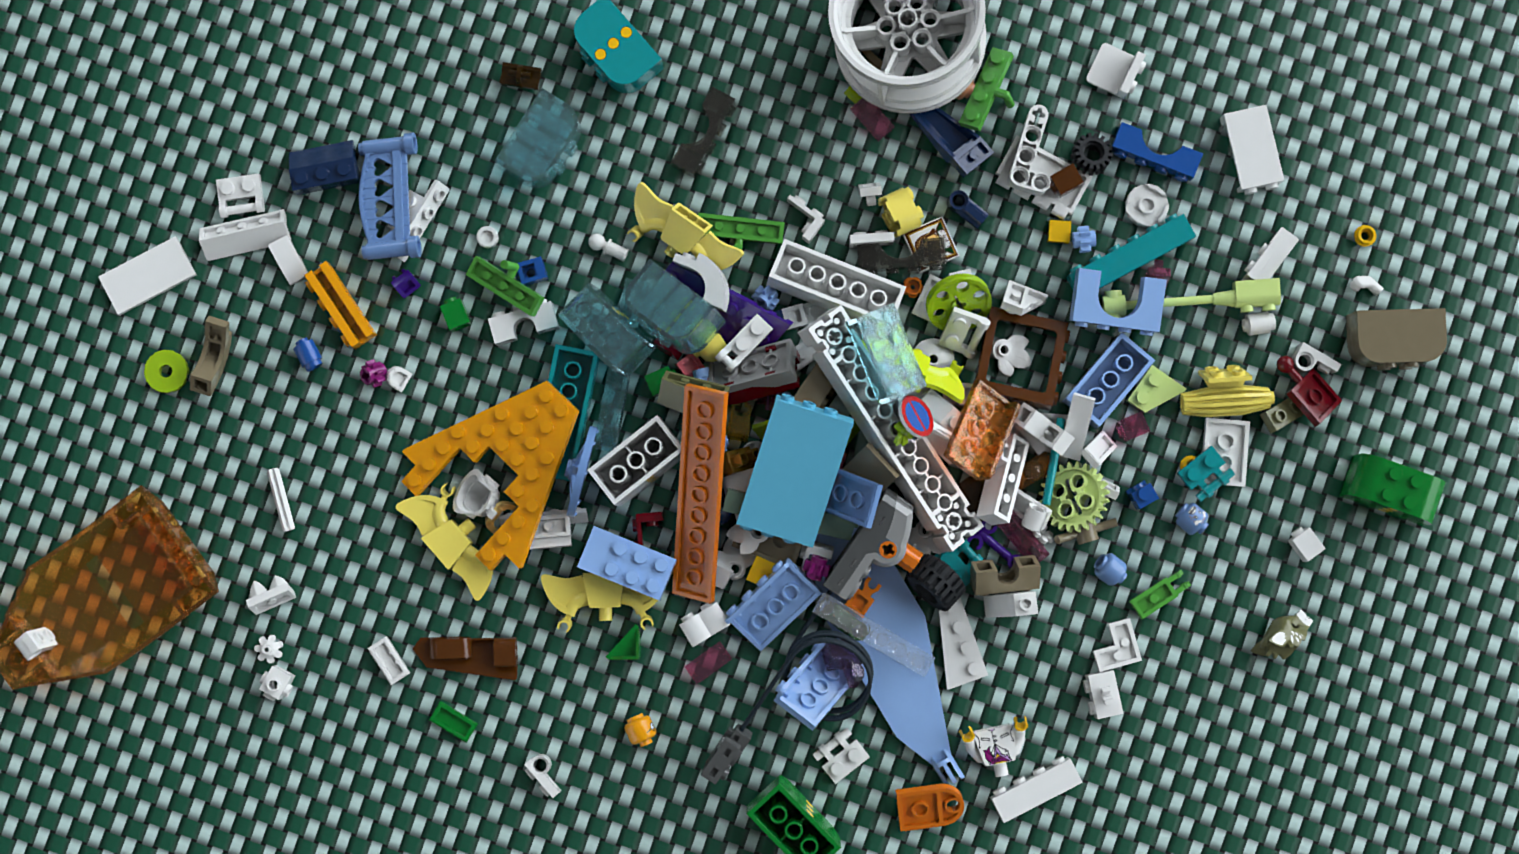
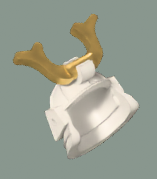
M479 469L471 470L463 478L453 499L454 512L465 514L472 519L476 516H487L485 524L487 529L493 534L499 529L494 526V522L501 516L502 511L507 509L515 511L519 506L515 502H499L500 493L498 487L500 485L489 475L486 474L484 476Z

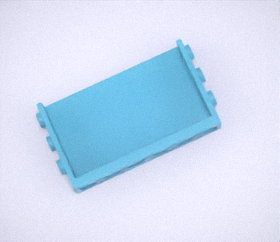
M788 394L776 395L736 524L747 531H752L753 529L760 531L766 537L772 538L776 536L789 544H795L796 542L813 548L854 424V418L838 414L837 410L830 407H825V409L816 407V404L811 401H796L793 396Z

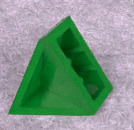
M635 624L606 658L608 660L640 659V626Z

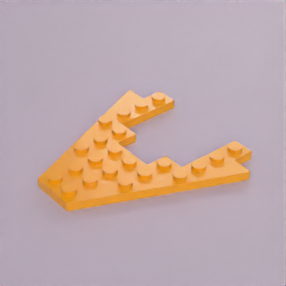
M545 381L405 448L402 452L415 466L401 482L415 496H419L460 450L473 462L477 463L491 448L518 475L504 493L519 507L475 556L491 571L506 556L518 568L522 569L579 410L549 381Z

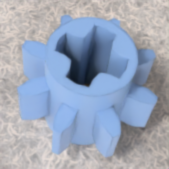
M1078 226L1077 232H1072L1073 248H1079V253L1090 252L1091 247L1096 246L1095 230L1089 231V226Z
M760 285L751 296L758 306L766 310L768 309V311H773L780 301L777 298L778 293L776 289L771 288L770 285L765 288Z

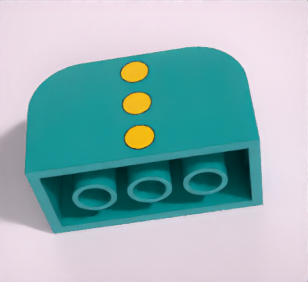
M597 0L577 18L574 25V35L581 51V58L589 67L593 65L597 77L603 83L607 81L616 91L621 93L636 92L664 69L662 58L611 0Z

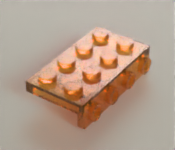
M981 379L974 380L943 456L976 481L991 479L995 474L996 466L1003 454L1004 446L1011 434L1015 419L1018 417L1021 404L1009 402Z

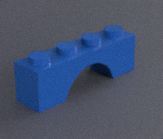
M1124 122L1119 125L1111 145L1115 156L1124 159L1129 157L1134 159V163L1140 166H1152L1156 172L1161 174L1170 173L1175 175V179L1182 182L1191 181L1194 178L1203 153L1182 146L1177 152L1170 155L1156 154L1144 143L1142 129Z

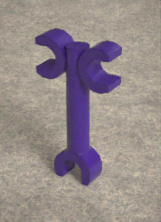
M982 520L984 527L973 536L968 537L967 541L970 542L973 538L978 539L979 544L976 546V550L982 548L984 541L1007 561V566L1011 569L1013 557L1020 555H1012L989 534L994 533L997 530V526L995 525L991 530H987L985 528L986 522Z

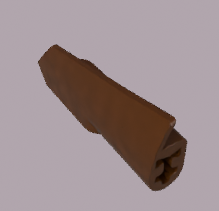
M421 637L413 647V651L427 668L510 680L517 679L518 645L516 637Z

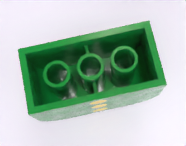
M1361 453L1353 455L1340 497L1422 526L1432 525L1446 482L1438 477L1388 459Z
M782 775L773 780L747 805L746 814L785 854H835L841 848L840 837L833 826Z

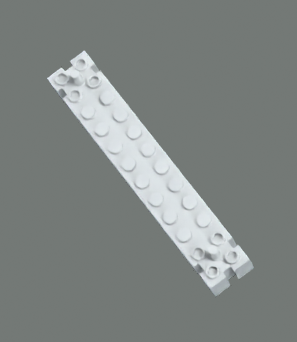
M842 305L829 309L817 318L818 321L812 322L798 332L806 347L812 346L816 351L812 355L852 418H854L867 441L900 474L894 480L895 484L904 498L914 505L913 511L925 530H932L935 534L931 539L940 553L953 552L965 542L963 537L973 536L984 525L976 517L975 512L969 513L966 507L970 505L927 437L917 438L914 436L912 439H908V443L905 446L901 444L896 446L893 441L898 435L894 425L901 421L898 407L902 398L857 328L850 329L847 322L851 319Z

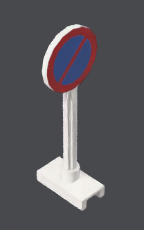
M912 395L906 396L900 401L898 407L899 417L903 426L911 435L917 438H925L933 432L974 456L971 459L970 476L978 479L1008 463V459L1003 456V451L1008 449V444L1004 441L986 450L977 448L935 423L930 409L920 398Z

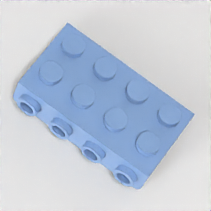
M786 558L783 562L779 560L772 567L771 570L773 572L768 577L766 575L762 576L756 583L757 587L753 591L749 589L741 597L742 602L738 606L732 605L726 612L725 622L727 624L731 623L760 652L820 596L823 591L810 578L806 577V574L789 558Z
M828 643L815 644L811 649V655L806 653L799 662L801 666L799 668L794 667L787 676L789 678L788 681L782 680L775 690L777 695L774 702L812 731L861 674L858 668L827 645Z

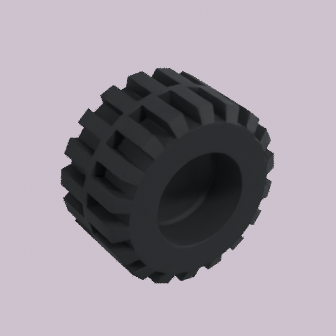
M924 554L915 569L906 575L914 591L928 604L942 611H948L966 591L959 575L944 561L930 554Z

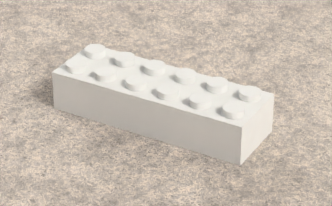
M784 239L766 285H770L771 288L827 310L842 305L850 319L888 333L906 289V286L787 239Z

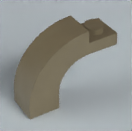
M212 316L207 317L202 353L197 365L190 374L191 391L211 396L223 373L231 346L232 332L229 331L228 321Z

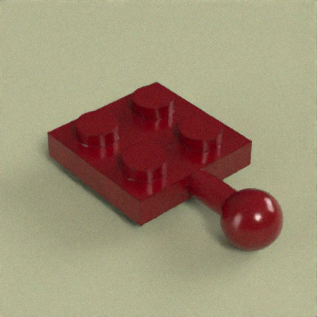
M1281 356L1277 360L1278 370L1282 373H1288L1296 383L1286 393L1287 396L1315 427L1318 426L1342 402L1341 398L1314 368L1302 377L1294 368V361L1291 357Z

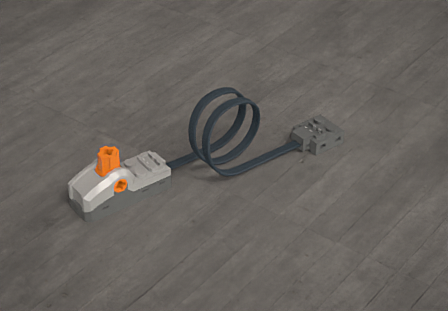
M888 488L881 493L872 527L865 528L859 526L851 540L847 543L830 568L828 576L825 577L823 586L829 590L791 644L785 663L742 725L738 723L734 729L729 726L707 758L701 776L715 785L719 779L724 780L730 771V766H734L751 740L753 732L746 729V726L782 674L783 680L785 682L788 681L789 678L787 676L790 673L789 663L802 649L810 645L829 643L849 650L862 662L868 676L866 688L854 702L843 707L832 708L828 712L829 714H844L826 715L822 721L836 722L848 719L863 707L870 695L874 674L871 658L865 648L854 638L832 630H820L809 633L804 637L802 636L832 592L844 600L847 598L850 600L860 587L863 578L865 579L871 571L872 563L880 567H891L897 564L909 573L915 569L923 553L908 544L912 528L913 504Z

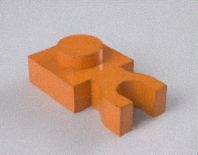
M869 576L864 582V588L862 590L858 588L853 597L845 603L846 607L861 618L875 601L870 596L881 588L879 583L876 588H869L868 583L872 579Z

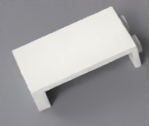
M1267 105L1223 114L1220 117L1221 126H1226L1240 184V187L1237 188V193L1244 192L1245 195H1250L1258 192L1257 189L1265 187L1266 190L1278 188V184L1284 181V176Z

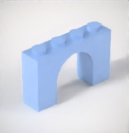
M1083 268L1076 269L1069 321L1075 322V326L1088 327V323L1096 324V329L1109 330L1111 326L1118 327V332L1131 333V329L1140 330V335L1153 336V332H1160L1166 279L1141 277L1138 301L1134 310L1125 317L1117 318L1107 314L1099 303L1098 294L1101 271Z

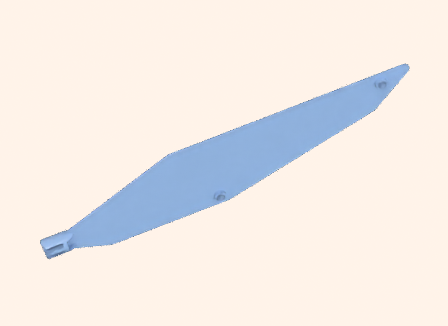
M788 391L782 393L792 396V394ZM854 528L852 536L858 528ZM818 533L815 542L834 546L832 558L827 561V565L832 567L849 540ZM872 563V569L867 577L872 578L868 586L874 589L879 583L881 588L870 596L875 601L865 615L861 618L845 606L848 598L844 600L834 592H832L823 605L824 613L835 602L866 625L867 635L858 642L868 652L873 664L874 674L870 692L872 698L895 736L934 767L943 784L949 783L940 770L942 766L952 783L955 784L957 779L948 766V762H951L960 779L965 778L950 751L926 617L895 565L880 567ZM824 576L821 581L815 580L816 585L823 590L820 595L821 600L829 590L823 586ZM863 578L859 589L862 590L864 588L866 578ZM828 622V624H829L830 628L832 629V631L841 632L839 629H837L835 626H833L830 622ZM857 624L851 628L852 635L858 632ZM843 648L851 663L861 671L860 678L865 686H867L868 676L864 665L857 656Z

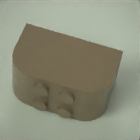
M1446 308L1360 310L1346 315L1348 352L1356 363L1365 367H1377L1378 371H1383L1399 366V370H1411L1419 367L1420 364L1435 360L1446 348Z

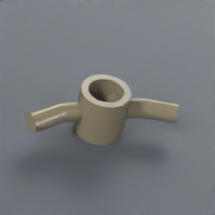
M1113 518L1097 523L1096 526L1089 523V530L1081 526V533L1073 529L1072 533L1066 532L1055 536L1054 541L1056 544H1061L1076 539L1078 545L1099 539L1097 532L1117 527V520Z

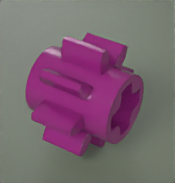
M373 359L365 362L364 366H361L360 377L367 386L372 384L373 388L381 386L383 381H386L387 368L380 361L375 362Z
M813 554L811 559L806 558L802 570L807 571L806 577L821 581L823 576H828L831 566L827 565V558Z

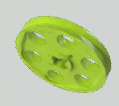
M964 273L954 274L940 280L932 287L926 298V311L929 319L940 330H944L954 306L960 308L957 305L955 296L962 303L963 310L971 312L973 309H981L977 315L985 318L992 306V297L986 283L975 275ZM961 282L968 283L967 286L962 289L957 288V285ZM941 291L948 292L943 298L936 297ZM977 291H984L981 297L973 296ZM938 309L944 310L943 314L939 316L933 315ZM971 324L969 329L976 327V325Z

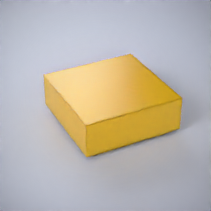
M1049 220L1047 242L1069 244L1071 221Z

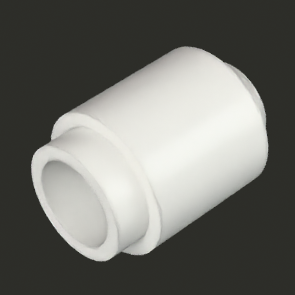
M1267 311L1246 314L1245 319H1242V329L1249 336L1270 333L1276 329L1275 316Z

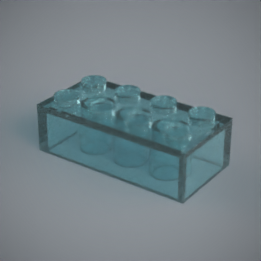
M894 303L882 306L845 322L879 405L892 402L927 386Z

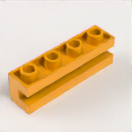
M325 261L319 265L320 268L314 272L311 270L304 275L308 280L305 284L311 293L316 292L319 299L317 302L323 311L327 310L331 315L328 319L335 329L339 327L343 333L340 337L347 347L351 345L352 348L357 349L377 336V334L331 264Z

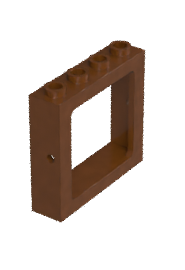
M991 306L987 317L991 323L984 332L972 394L1019 405L1025 402L1033 408L1049 411L1053 405L1057 404L1059 392H1055L1056 385H1060L1063 374L1059 369L1060 364H1064L1067 353L1063 348L1064 343H1068L1070 337V330H1067L1068 323L1030 314L1022 316L1010 314L1004 309ZM999 320L1056 333L1048 383L1044 393L990 382L986 379L996 325Z

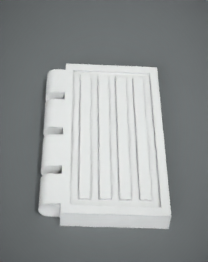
M1018 135L1015 137L996 172V175L999 177L995 183L1007 190L1011 187L1008 183V176L1020 140ZM1039 147L1032 170L1045 173L1050 178V176L1071 164ZM1027 153L1019 155L1023 162L1030 161V156ZM1079 170L1078 172L1084 181L1081 187L1061 198L1058 194L1054 195L1049 187L1043 195H1034L1035 197L1031 203L1046 211L1050 204L1053 205L1051 214L1064 220L1067 214H1073L1093 176H1089L1087 173L1082 174V170ZM1016 173L1013 175L1016 182L1021 183L1024 181L1022 174ZM1042 180L1034 181V185L1036 188H1045V184ZM1016 189L1013 190V193L1027 201L1031 195Z

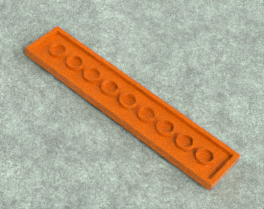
M688 383L684 386L674 559H677L673 569L672 594L711 604L715 601L728 392Z

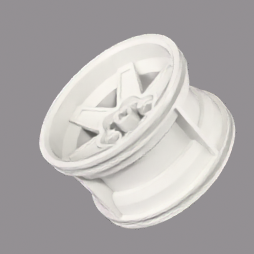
M829 0V25L841 72L848 84L858 95L881 109L897 113H921L939 108L964 92L972 83L982 65L986 49L985 0H957L962 9L953 12L934 10L935 0H868L880 16V19L863 27H853L857 10L863 0ZM914 3L922 4V6L918 9H914L911 7ZM898 6L900 10L898 12H891L890 8ZM927 19H934L936 21L932 25L925 23ZM884 26L892 27V30L889 32H883L881 29ZM963 35L959 47L948 60L937 40ZM921 38L928 40V42L924 45H920L917 43V41ZM898 42L906 44L903 48H896L895 45ZM885 48L881 70L871 65L859 51ZM913 59H916L928 72L917 76H904Z

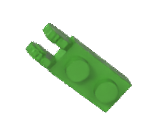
M1178 570L1168 578H1163L1129 600V603L1141 620L1178 597L1179 593L1191 586L1189 581L1183 582L1176 589L1171 585L1172 581L1177 580L1184 574L1182 570Z

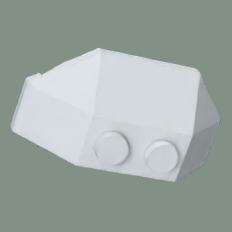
M928 388L920 399L930 409L935 423L977 448L984 449L988 445L984 434L957 408L933 389ZM933 432L927 436L937 454L948 464L970 461L974 457Z

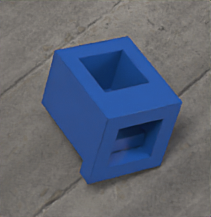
M541 256L518 263L519 270L515 277L517 281L525 286L549 280ZM529 270L535 271L533 277L527 276Z
M1145 480L1125 491L1136 510L1159 499L1151 483L1147 484Z

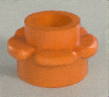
M908 277L903 282L904 286H906L904 294L910 298L918 297V294H921L924 288L922 281L918 277Z

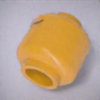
M643 713L627 719V724L624 726L630 743L633 745L639 744L640 747L652 743L651 738L657 733L650 716H644Z

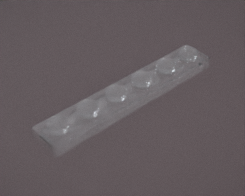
M822 593L812 611L923 677L926 676L935 657L826 593Z

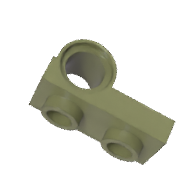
M1287 398L1259 415L1271 434L1304 414L1290 398Z

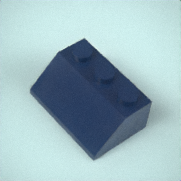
M350 140L290 152L289 174L293 192L297 195L359 183L360 172L354 141Z

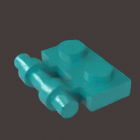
M1210 446L1178 471L1177 475L1189 490L1194 489L1196 486L1201 489L1195 496L1202 502L1207 497H1212L1214 491L1219 487L1227 485L1230 482L1229 479L1235 473L1231 468L1224 473L1219 469L1226 462L1214 447ZM1213 473L1216 479L1207 485L1204 480Z
M966 539L953 552L934 555L948 564L959 575L965 587L970 583L971 562L983 560L980 554L977 555L969 546L970 543ZM963 552L971 561L965 564L957 555Z

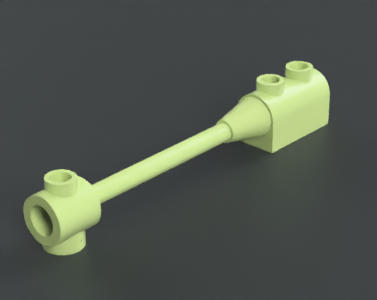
M1280 278L1235 281L1232 283L1233 290L1217 292L1212 295L1164 298L1163 307L1213 304L1240 308V313L1254 312L1253 307H1262V311L1276 310V305L1281 304ZM1122 290L1105 291V296H1102V309L1113 317L1121 318L1126 316L1127 310L1135 308L1138 300L1126 301L1125 295H1122Z

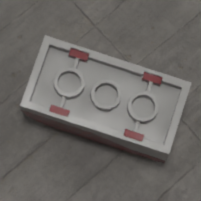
M791 338L756 347L732 373L726 369L727 366L723 362H709L708 381L730 387L728 405L800 387V378L796 373V364L800 363V355ZM735 354L728 355L732 360L737 357Z

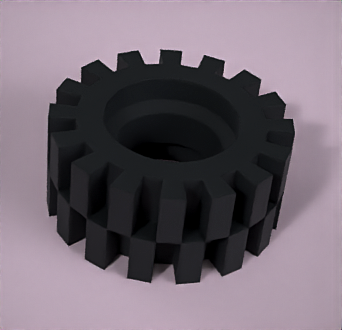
M1087 133L1086 136L1082 135L1072 148V163L1074 165L1077 164L1076 169L1078 171L1080 168L1083 169L1082 174H1086L1088 171L1089 176H1092L1094 172L1098 175L1110 163L1113 157V153H1111L1113 148L1112 146L1108 147L1110 144L1109 140L1103 141L1105 138L1103 135L1101 138H1098V133H1094L1093 136L1091 133ZM1086 148L1095 149L1099 153V159L1096 161L1089 160L1084 155V150Z

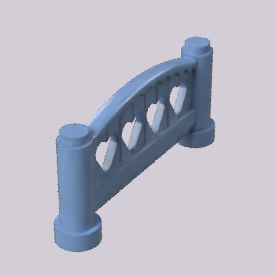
M405 133L402 137L362 141V143L358 144L360 156L365 157L359 182V210L367 239V244L361 248L363 258L373 260L400 256H410V258L421 257V241L418 235L410 236L407 155L417 154L418 145L415 133ZM382 160L392 165L380 176L375 175V170L377 169L374 166L375 161ZM378 180L393 186L379 197L375 195L377 190L375 183ZM378 201H383L393 206L382 217L376 216L378 211L376 203ZM380 221L395 227L382 238L377 237L379 230L376 228V225Z

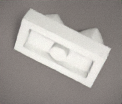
M274 576L268 591L262 584L253 581L250 588V598L246 602L248 608L255 615H258L295 599L296 595L287 581L279 576Z

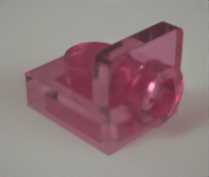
M1142 411L1117 421L1116 431L1120 439L1124 438L1125 442L1150 432Z

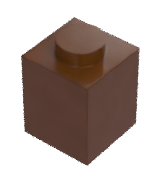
M1073 163L1050 176V189L1054 195L1058 194L1060 198L1084 184Z

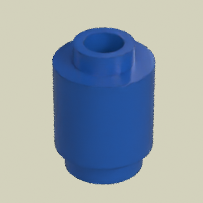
M306 337L295 343L296 347L293 350L302 368H305L307 372L323 364L321 361L322 356L313 339L308 340Z

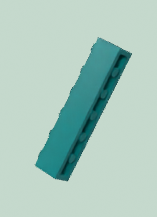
M1175 213L1165 219V224L1161 226L1154 224L1147 228V233L1141 237L1139 234L1128 238L1126 245L1120 247L1117 244L1108 249L1109 254L1103 257L1098 254L1089 259L1090 264L1084 267L1081 264L1069 270L1071 274L1066 278L1073 289L1076 269L1101 271L1099 289L1193 240L1196 234L1184 214L1177 216Z

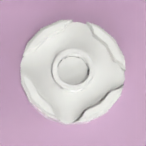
M1153 184L1135 187L1128 194L1125 201V212L1128 218L1135 225L1141 227H1151L1154 224H1159L1166 217L1169 210V203L1165 192Z

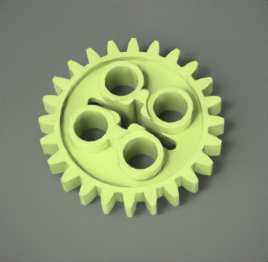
M1078 461L1075 463V466L1068 462L1067 468L1060 464V471H1056L1051 505H1045L1052 510L1049 521H1051L1052 526H1058V529L1064 531L1066 528L1069 533H1072L1073 529L1081 533V526L1086 530H1089V523L1096 526L1095 518L1103 519L1100 512L1108 510L1103 506L1104 503L1110 502L1109 499L1104 497L1110 491L1103 489L1108 483L1101 481L1104 476L1100 473L1096 474L1097 469L1093 467L1090 469V465L1087 463L1082 467V464ZM1083 478V479H1084L1083 485H1082L1081 487H1078V488H1077V487H1076L1077 481H1078L1079 479ZM1067 480H1069L1070 488L1067 486ZM1064 487V493L1057 497L1058 489ZM1044 491L1039 492V495L1043 496ZM1091 498L1090 506L1084 507L1085 500ZM1078 506L1081 508V511H1082V514H1081V515H1079ZM1068 507H1072L1071 514L1065 516V510Z

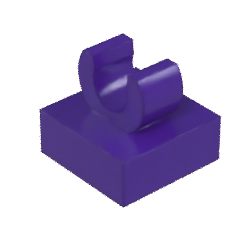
M402 269L400 276L397 278L392 276L393 281L391 284L405 299L421 287V285L409 270Z

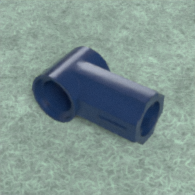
M954 191L947 199L949 210L956 212L975 229H978L989 215L968 198L964 191ZM953 197H960L963 205L960 207L955 206L952 201Z

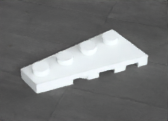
M961 598L948 611L938 609L946 690L988 676Z

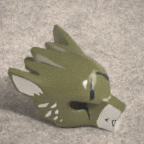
M1302 610L1298 611L1294 616L1277 617L1270 624L1263 639L1256 643L1250 651L1267 657L1272 654L1274 659L1279 655L1285 660L1299 647L1302 641H1305L1308 628L1313 620Z

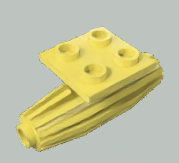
M1228 365L1227 369L1208 366L1205 367V370H1198V375L1203 378L1207 387L1184 392L1180 396L1182 415L1200 417L1246 415L1270 409L1271 404L1275 403L1274 392L1270 391L1269 387L1244 385L1245 381L1252 380V375L1245 371V369L1240 368L1239 365Z

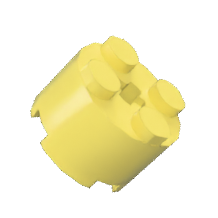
M902 187L878 199V206L883 205L884 213L881 214L888 230L896 232L894 234L895 238L919 228L922 224L921 219L924 218L920 206H916L913 201L914 195L909 187L905 189Z

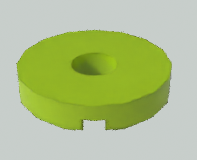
M161 350L149 357L145 364L144 375L146 382L151 388L158 392L172 393L185 385L189 375V367L181 354L173 350ZM169 365L172 368V374L165 378L161 372L163 367Z

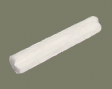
M272 468L267 471L281 527L285 532L295 529L280 470Z

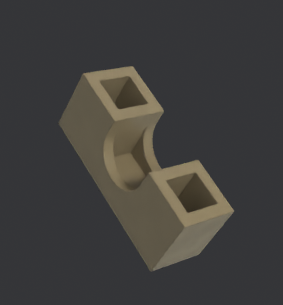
M1035 555L1013 557V565L1005 573H998L992 559L972 561L970 566V585L975 596L1040 589L1041 566Z

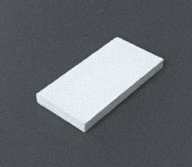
M175 236L100 275L99 279L117 314L122 315L191 279L197 274L178 238Z

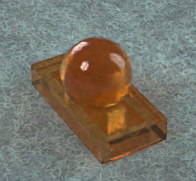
M1046 451L1025 462L1018 489L1021 490L1047 476L1050 458Z

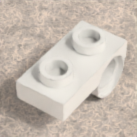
M1018 489L1012 513L1022 519L1021 524L1031 531H1042L1049 521L1052 510Z
M46 627L26 631L14 641V644L27 661L35 658L41 652L51 650L58 645L55 635Z
M539 754L524 764L527 767L525 769L527 775L532 780L535 778L541 784L539 786L540 790L547 797L550 795L554 798L562 791L547 774L552 766L551 759L547 755ZM537 759H543L546 762L545 770L540 771L535 767Z

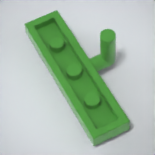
M992 47L959 120L960 126L980 132L995 97L1003 98L1008 108L1014 107L1015 103L1010 92L1000 89L1014 57L1012 52Z
M698 213V216L713 225L709 231L717 238L734 239V247L741 250L743 249V241L779 245L783 243L785 222Z
M475 256L466 275L523 312L535 317L545 297L514 279L519 270V264L507 260L501 261V268L508 270L506 274L481 257Z

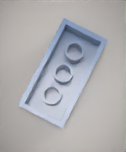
M1121 332L1062 402L1070 408L1074 392L1096 398L1089 425L1097 429L1155 360Z
M593 526L577 567L661 601L677 559Z

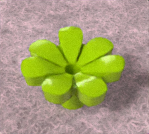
M901 421L894 425L898 432L893 441L896 446L899 444L905 446L908 443V439H912L914 436L905 429Z

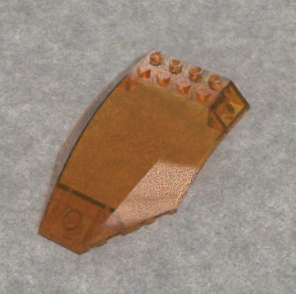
M140 485L78 534L34 564L28 566L25 572L26 576L21 586L18 587L16 597L11 601L5 614L6 618L0 628V673L12 690L106 674L158 639L216 595L219 589L215 573L165 503L144 486ZM42 627L51 630L55 635L58 645L51 650L41 652L29 661L26 660L14 644V641L26 631Z

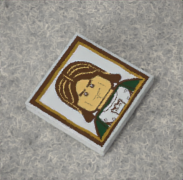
M943 217L925 223L919 228L903 235L919 274L960 256Z

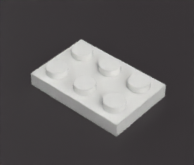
M1205 418L1202 452L1208 447L1213 446L1226 462L1219 469L1224 473L1231 468L1235 473L1229 479L1230 482L1226 486L1245 487L1250 421ZM1212 473L1204 481L1206 484H1210L1216 477Z

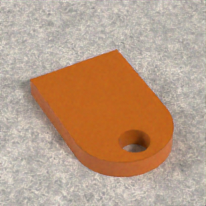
M934 784L895 790L900 832L950 825L957 821L964 811L962 794L956 787L949 784ZM949 801H958L956 806L950 807L947 805Z

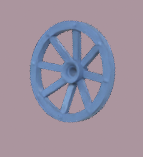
M590 426L586 441L577 457L572 460L569 459L564 476L570 480V502L566 515L574 518V516H577L576 509L581 502L580 495L585 476L589 473L587 469L593 446L596 445V434L599 433L598 428Z

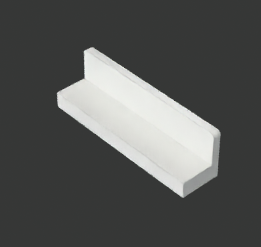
M284 209L199 228V243L207 261L268 248V244L286 235L291 240V236L287 228V216Z

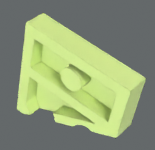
M1151 365L1126 401L1141 412L1146 413L1185 392L1186 388Z

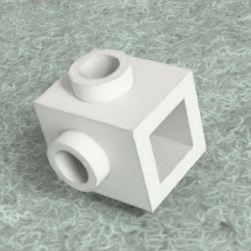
M274 665L269 672L266 671L262 675L259 682L262 685L259 690L264 692L263 696L272 701L280 700L284 697L287 698L293 689L291 683L296 675L278 665Z

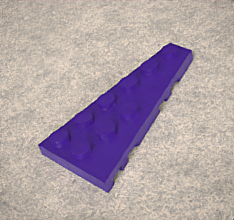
M674 262L660 276L683 301L687 299L694 301L693 310L702 319L707 318L713 324V329L721 335L727 344L756 314L773 328L770 334L757 347L777 342L794 323L789 319L785 320L777 316V313L772 310L768 311L758 306L753 300L730 288L729 304L726 312L706 305L702 302L705 294V283L702 276Z

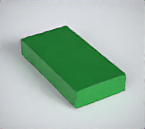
M443 701L439 702L429 721L465 743L468 742L479 724Z

